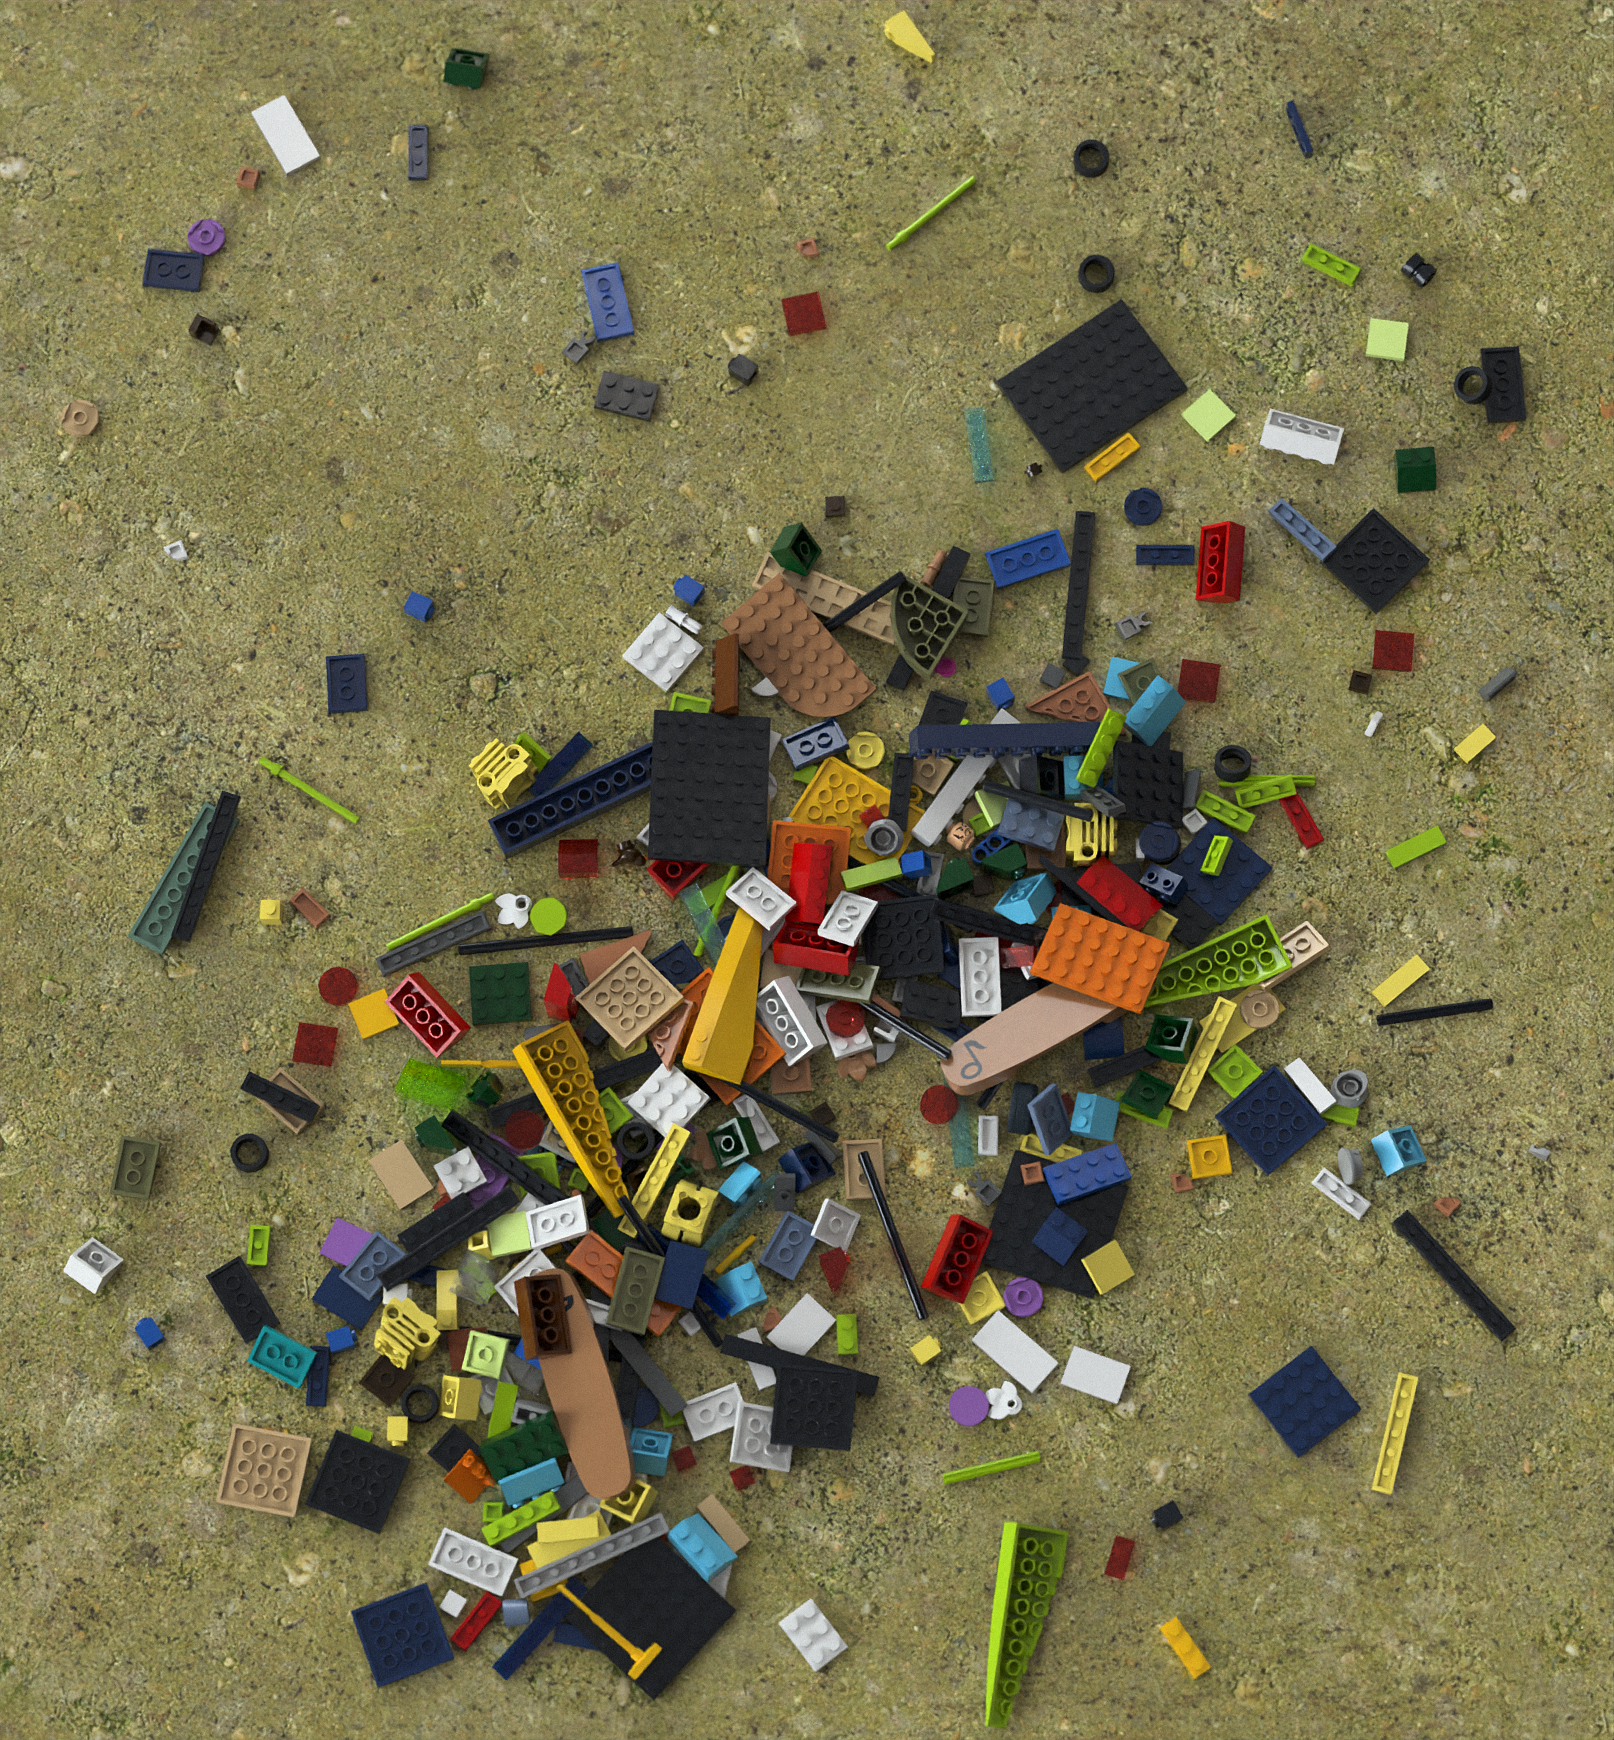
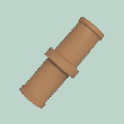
M938 549L933 561L928 564V570L920 582L925 587L932 588L948 557L945 551Z

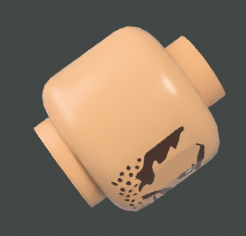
M959 822L956 825L952 823L946 831L948 834L947 842L958 851L964 849L967 851L976 840L974 830L963 822Z

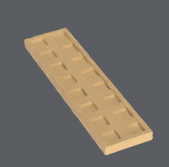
M770 552L766 553L752 584V588L760 590L780 573L814 614L827 619H831L867 594V592L813 570L805 577L779 566ZM880 598L842 624L892 646L895 645L891 626V602Z

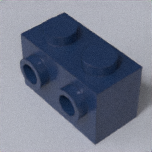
M1151 863L1139 882L1143 889L1152 897L1155 895L1164 903L1169 904L1171 902L1175 905L1178 904L1189 887L1184 877Z

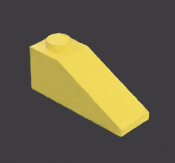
M904 10L885 21L884 32L888 39H892L895 44L930 63L935 62V53Z
M457 1270L437 1271L436 1315L438 1331L459 1330Z

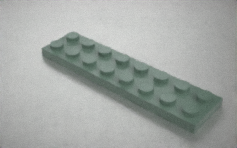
M206 802L128 935L130 939L162 956L173 939L171 934L216 807ZM235 817L224 848L240 822Z

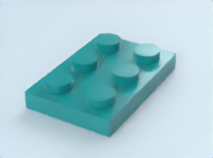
M264 1325L247 1362L300 1389L318 1352Z

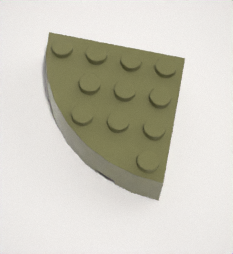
M906 576V581L894 589L891 602L893 637L906 663L929 682L966 622L969 611Z

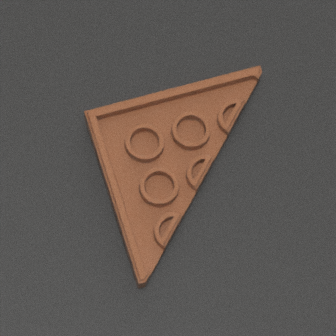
M1090 671L1025 705L1027 711L1068 722H1102L1107 709H1112ZM1122 727L1119 736L1125 737L1127 733Z
M651 930L579 954L589 984L596 980L633 946L642 954L651 937Z
M684 1000L647 1033L667 1071H671L695 1007L694 1001Z

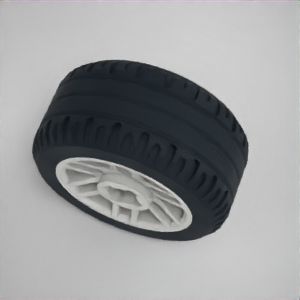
M1020 1081L1014 1083L1007 1122L1008 1132L1021 1135L1031 1134L1033 1120L1028 1104L1038 1096L1039 1088L1036 1084Z

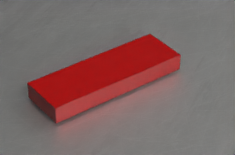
M1298 792L1295 795L1278 799L1306 850L1324 841L1322 834Z
M487 1591L450 1640L467 1652L502 1607V1602Z

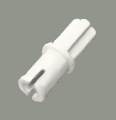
M672 605L667 609L665 616L678 623L679 627L684 626L695 634L701 631L702 625L691 619L688 613H683Z

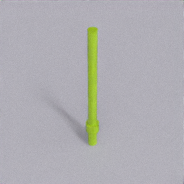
M971 176L907 229L897 233L896 237L886 245L887 249L891 251L900 243L906 242L911 234L977 182L976 179Z
M264 756L259 760V763L270 769L271 773L275 776H281L351 822L358 823L360 817L290 774L280 764H275Z
M732 865L703 933L700 932L697 939L699 942L693 954L696 957L700 958L706 944H709L710 934L727 897L726 891L731 888L740 866Z
M492 892L479 899L474 898L470 900L469 904L387 943L386 946L391 951L472 910L481 909L482 905L495 898Z

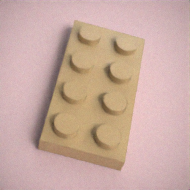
M1308 920L1280 938L1293 967L1258 983L1265 992L1330 950L1329 944Z

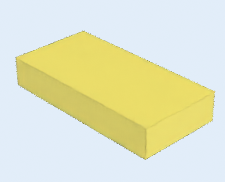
M1482 724L1456 746L1454 751L1468 764L1496 739V736Z

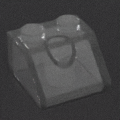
M467 1249L462 1257L449 1292L486 1307L500 1271L486 1256Z

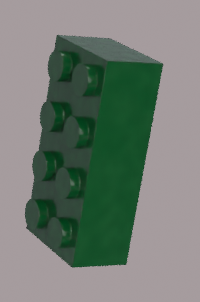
M554 1410L481 1441L479 1447L496 1484L501 1479L569 1452Z

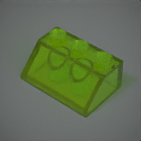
M410 1058L400 1074L394 1091L397 1096L449 1113L455 1108L466 1077Z

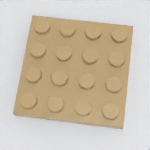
M634 946L575 997L576 1001L625 1051L629 1050L685 1000L684 996Z
M233 1423L216 1503L296 1518L313 1439Z

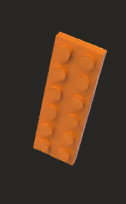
M590 1229V1233L584 1236L565 1262L612 1299L623 1255ZM654 1299L646 1328L659 1337L682 1306Z

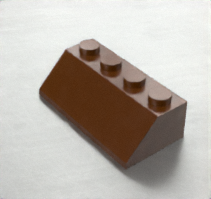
M734 633L717 640L716 648H712V659H716V666H712V677H715V684H712V695H715V702H711V713L739 715L740 645L739 633Z
M560 1274L525 1276L514 1281L525 1361L571 1354L572 1350Z

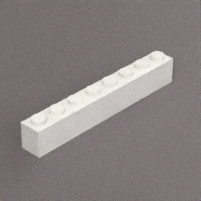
M1001 709L990 724H1018L1020 721ZM967 755L910 834L928 848L932 844L936 845L942 837L940 833L943 828L946 830L954 821L951 817L954 813L957 815L965 806L962 804L964 799H970L976 791L973 788L975 784H980L986 777L984 772L988 767L991 769L997 762V759L993 758V755H985L984 758H974V755Z

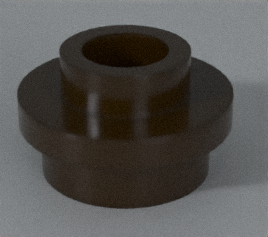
M1037 462L1026 466L1027 470L1024 471L1028 478H1031L1043 472L1041 469L1042 464L1037 465Z

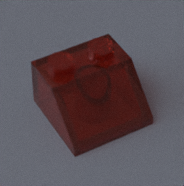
M598 839L559 840L558 873L560 879L599 878Z
M841 1246L818 1255L819 1264L834 1299L840 1294L849 1271L848 1265H850L849 1255L846 1250L842 1251Z

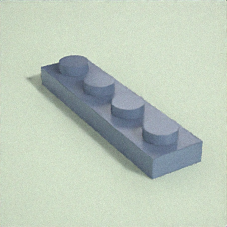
M1283 498L1268 510L1269 515L1322 562L1337 550L1335 544Z

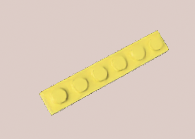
M1220 996L1218 997L1169 1101L1170 1105L1185 1112L1188 1111L1237 1004Z
M675 1123L671 1126L631 1202L644 1223L677 1162L676 1159L680 1157L692 1134ZM625 1214L617 1229L636 1239L639 1233Z
M1398 1373L1371 1489L1373 1491L1388 1495L1392 1494L1419 1377Z

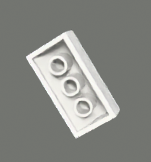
M1270 409L1260 445L1267 449H1277L1286 454H1296L1304 459H1314L1323 464L1334 465L1344 428Z
M789 976L773 980L758 993L756 1010L772 1038L787 1053L784 1059L789 1067L816 1053L828 1043Z

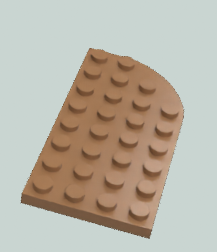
M780 573L721 623L730 635L739 633V645L762 674L769 679L782 698L792 708L803 714L819 718L841 716L856 709L878 690Z

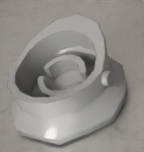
M878 820L873 822L864 836L865 844L870 850L880 856H890L902 847L904 833L893 820Z
M1360 1070L1341 1072L1334 1079L1330 1094L1335 1098L1337 1104L1349 1108L1360 1106L1369 1094L1367 1075Z
M1342 1147L1337 1154L1338 1166L1344 1184L1351 1185L1355 1181L1362 1179L1363 1163L1358 1148L1349 1150Z

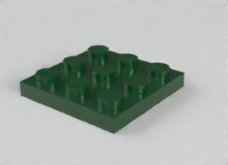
M528 962L469 967L473 1026L532 1021Z

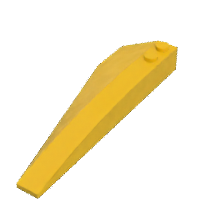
M740 906L723 946L682 1060L683 1066L686 1069L738 1085L742 1082L753 1050L763 925Z
M567 1020L520 1043L512 1052L570 1153L614 1218L625 1214L617 1200L623 1195H626L629 1199L628 1192L621 1178V1168L618 1167L615 1157L617 1155L615 1148L612 1147L611 1134L603 1107L600 1106L598 1099L600 1096L598 1089L596 1090L594 1085L593 1072L589 1068L588 1055L570 1022Z

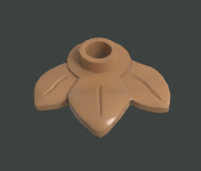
M863 1051L855 1054L853 1058H842L838 1063L837 1071L840 1078H845L850 1074L855 1080L863 1082L866 1077L867 1068H874L877 1064L872 1054Z
M697 1132L694 1134L698 1145L689 1152L688 1156L695 1161H703L704 1170L713 1169L717 1166V1162L708 1141L707 1132Z

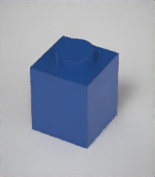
M686 574L674 584L675 595L692 607H695L705 593L704 586Z
M412 591L404 606V611L414 618L427 622L428 618H432L435 607L433 600Z
M1004 678L986 686V693L997 711L1001 709L1007 710L1013 706L1015 696Z
M921 850L901 855L902 862L900 863L902 873L908 878L915 879L932 874L931 856L925 851Z
M152 1317L141 1319L137 1322L138 1326L134 1328L149 1351L166 1340Z
M349 1326L326 1333L333 1355L356 1348L355 1342L358 1341L355 1330L351 1331Z

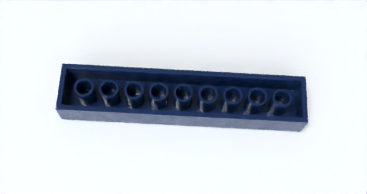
M1101 722L916 726L909 733L910 757H916L918 760L928 759V756H935V759H946L947 756L962 759L966 758V755H974V758H984L985 755L1001 758L1004 755L1012 754V757H1023V754H1031V756L1050 754V756L1056 757L1061 756V753H1069V756H1079L1080 753H1088Z
M652 742L489 819V826L506 860L649 792L651 787Z

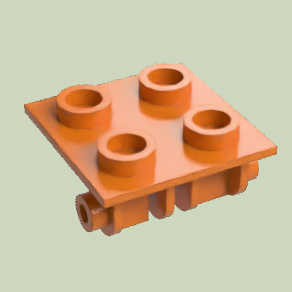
M470 1449L443 1479L470 1504L474 1502L487 1486L493 1487L496 1484L487 1464Z

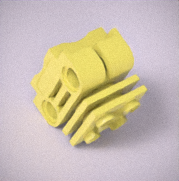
M496 738L493 742L486 745L484 751L479 756L473 758L469 767L476 777L477 785L486 801L498 811L504 804L511 808L520 794L536 782L533 774L538 769L534 766L530 758L531 755L521 746L512 744L505 748L504 744H500Z
M1074 803L1075 806L1092 810L1094 816L1091 822H1087L1066 815L1065 833L1067 840L1065 860H1073V867L1091 866L1096 862L1097 853L1100 851V857L1105 856V852H1108V860L1112 861L1113 855H1116L1117 838H1114L1118 825L1117 819L1109 817V822H1106V815L1102 813L1101 822H1098V810L1089 803Z
M681 1179L679 1184L676 1185L663 1220L664 1225L661 1236L679 1242L682 1234V1244L700 1248L716 1208L719 1192L703 1186L700 1191H697L699 1185ZM687 1205H695L699 1207L701 1212L694 1220H684L679 1216L681 1209Z
M393 1297L383 1309L381 1329L376 1331L375 1349L380 1354L387 1355L395 1366L402 1367L405 1370L408 1363L412 1362L413 1357L417 1360H426L437 1349L436 1343L441 1335L436 1330L438 1321L431 1315L422 1312L408 1297L403 1302Z

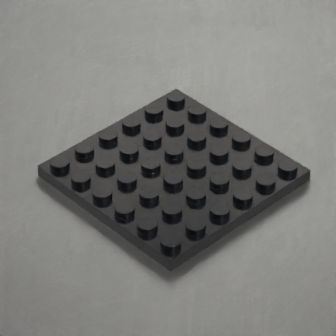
M1015 1149L1001 1191L1002 1194L999 1197L989 1227L994 1232L981 1264L1021 1277L1030 1278L1033 1281L1092 1300L1096 1286L1082 1259L1112 1241L1129 1186L1118 1184L1058 1205L1044 1173V1182L1025 1186L1020 1168L1021 1165L1040 1161L1043 1172L1044 1167L1053 1165L1055 1162ZM1056 1207L1088 1230L1087 1237L1064 1266L1032 1243L1036 1234Z
M657 1537L624 1552L580 1599L587 1608L599 1615L635 1648H640L645 1652L653 1643L662 1648L636 1680L628 1675V1672L636 1663L630 1657L631 1654L596 1625L588 1614L575 1605L565 1618L654 1701L736 1612V1609Z

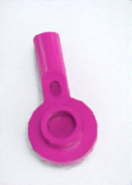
M944 658L935 673H939L944 677H950L956 671V664L952 659Z

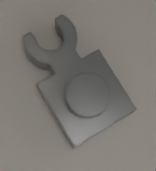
M586 329L582 331L579 340L574 337L562 351L576 365L589 352V348L586 346L592 345L595 342V336L585 339V336L588 334Z
M1141 612L1136 619L1131 614L1114 624L1123 641L1139 634L1142 631L1141 628H1146L1151 624V620L1148 622L1142 621V617L1147 614L1146 612Z
M975 1172L974 1175L978 1178L977 1182L973 1183L968 1179L967 1184L972 1188H977L974 1194L989 1208L1000 1197L1002 1192L989 1179L983 1182L981 1175Z

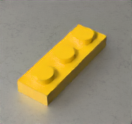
M1177 1617L1159 1628L1193 1679H1196L1211 1668Z

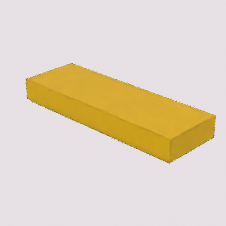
M1128 432L1085 465L1084 469L1095 482H1098L1137 452L1141 446Z

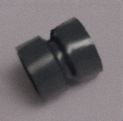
M1415 253L1404 264L1401 272L1408 278L1413 277V282L1418 287L1423 288L1434 277L1437 269L1430 263L1426 264L1425 259L1419 253Z

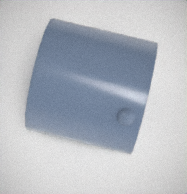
M527 1598L505 1599L502 1601L505 1627L510 1628L512 1626L530 1624Z

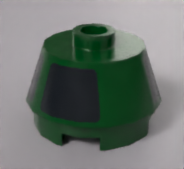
M487 1069L485 1071L486 1076L480 1075L471 1086L472 1093L466 1094V1098L471 1101V1104L488 1109L492 1104L495 1105L501 1099L502 1095L500 1094L504 1089L497 1074Z

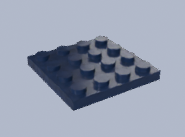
M1213 817L1166 870L1184 877L1189 885L1184 895L1217 920L1221 926L1273 867ZM1214 835L1229 837L1233 840L1219 876L1204 874L1200 871Z
M1275 1065L1215 1115L1216 1120L1266 1176H1269L1327 1126V1123Z
M1312 1346L1248 1394L1298 1459L1362 1409Z
M427 1582L350 1611L377 1688L454 1660Z

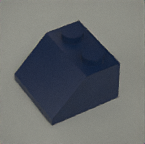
M1121 1016L1110 1023L1101 1021L1082 1033L1085 1060L1116 1058L1124 1054Z
M810 1142L791 1148L778 1159L785 1174H795L796 1193L809 1190L836 1175L831 1164L822 1157Z
M1056 1207L1044 1222L1032 1243L1064 1266L1087 1237L1088 1230Z

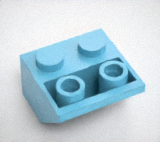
M743 1161L719 1188V1196L735 1209L739 1206L742 1208L749 1200L748 1195L752 1191L755 1193L761 1187V1172Z

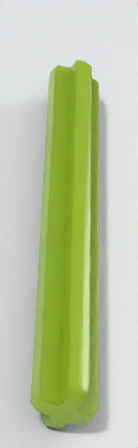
M1249 775L1243 781L1236 783L1226 782L1218 777V784L1220 787H1244L1285 775ZM1292 775L1295 787L1315 786L1314 775Z
M1035 1451L947 1472L942 1477L944 1484L947 1485L1038 1463L1041 1461L1039 1452Z

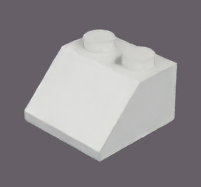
M92 1237L71 1254L64 1272L96 1294L107 1284L124 1259Z

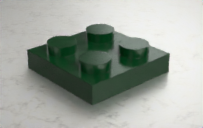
M1139 1069L1124 1093L1121 1102L1157 1119L1175 1087Z

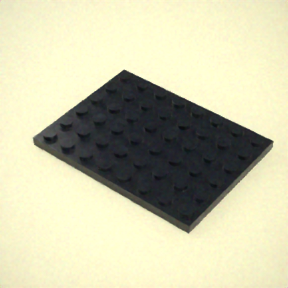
M1122 299L996 381L1003 394L1062 473L1188 391V387Z
M654 710L648 860L765 868L770 717Z

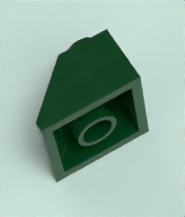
M452 48L445 61L443 82L451 86L462 85L467 86L469 89H480L485 79L490 54Z
M1434 446L1395 450L1393 458L1397 493L1436 490Z
M802 522L784 527L770 551L779 566L805 577L809 575L822 552Z
M1016 843L982 859L981 870L983 873L991 874L1007 881L1013 879L1017 881L1025 877L1028 863L1019 845Z
M959 857L954 858L946 865L936 888V894L940 896V899L945 900L973 888L974 878L965 857L962 859Z
M1156 1014L1145 1046L1146 1049L1168 1062L1188 1064L1198 1034L1194 1019Z
M435 1115L414 1127L416 1131L414 1136L421 1148L425 1147L428 1152L447 1156L457 1153L455 1146Z
M735 1117L706 1133L719 1170L741 1164L743 1161L747 1162L763 1154L749 1117Z

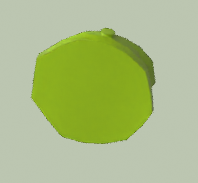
M555 898L540 899L531 910L530 920L538 933L552 936L565 927L567 922L565 906Z

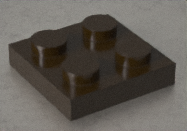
M381 1354L359 1381V1384L391 1408L413 1381L415 1375L407 1369L404 1370L402 1367L395 1366L387 1355Z

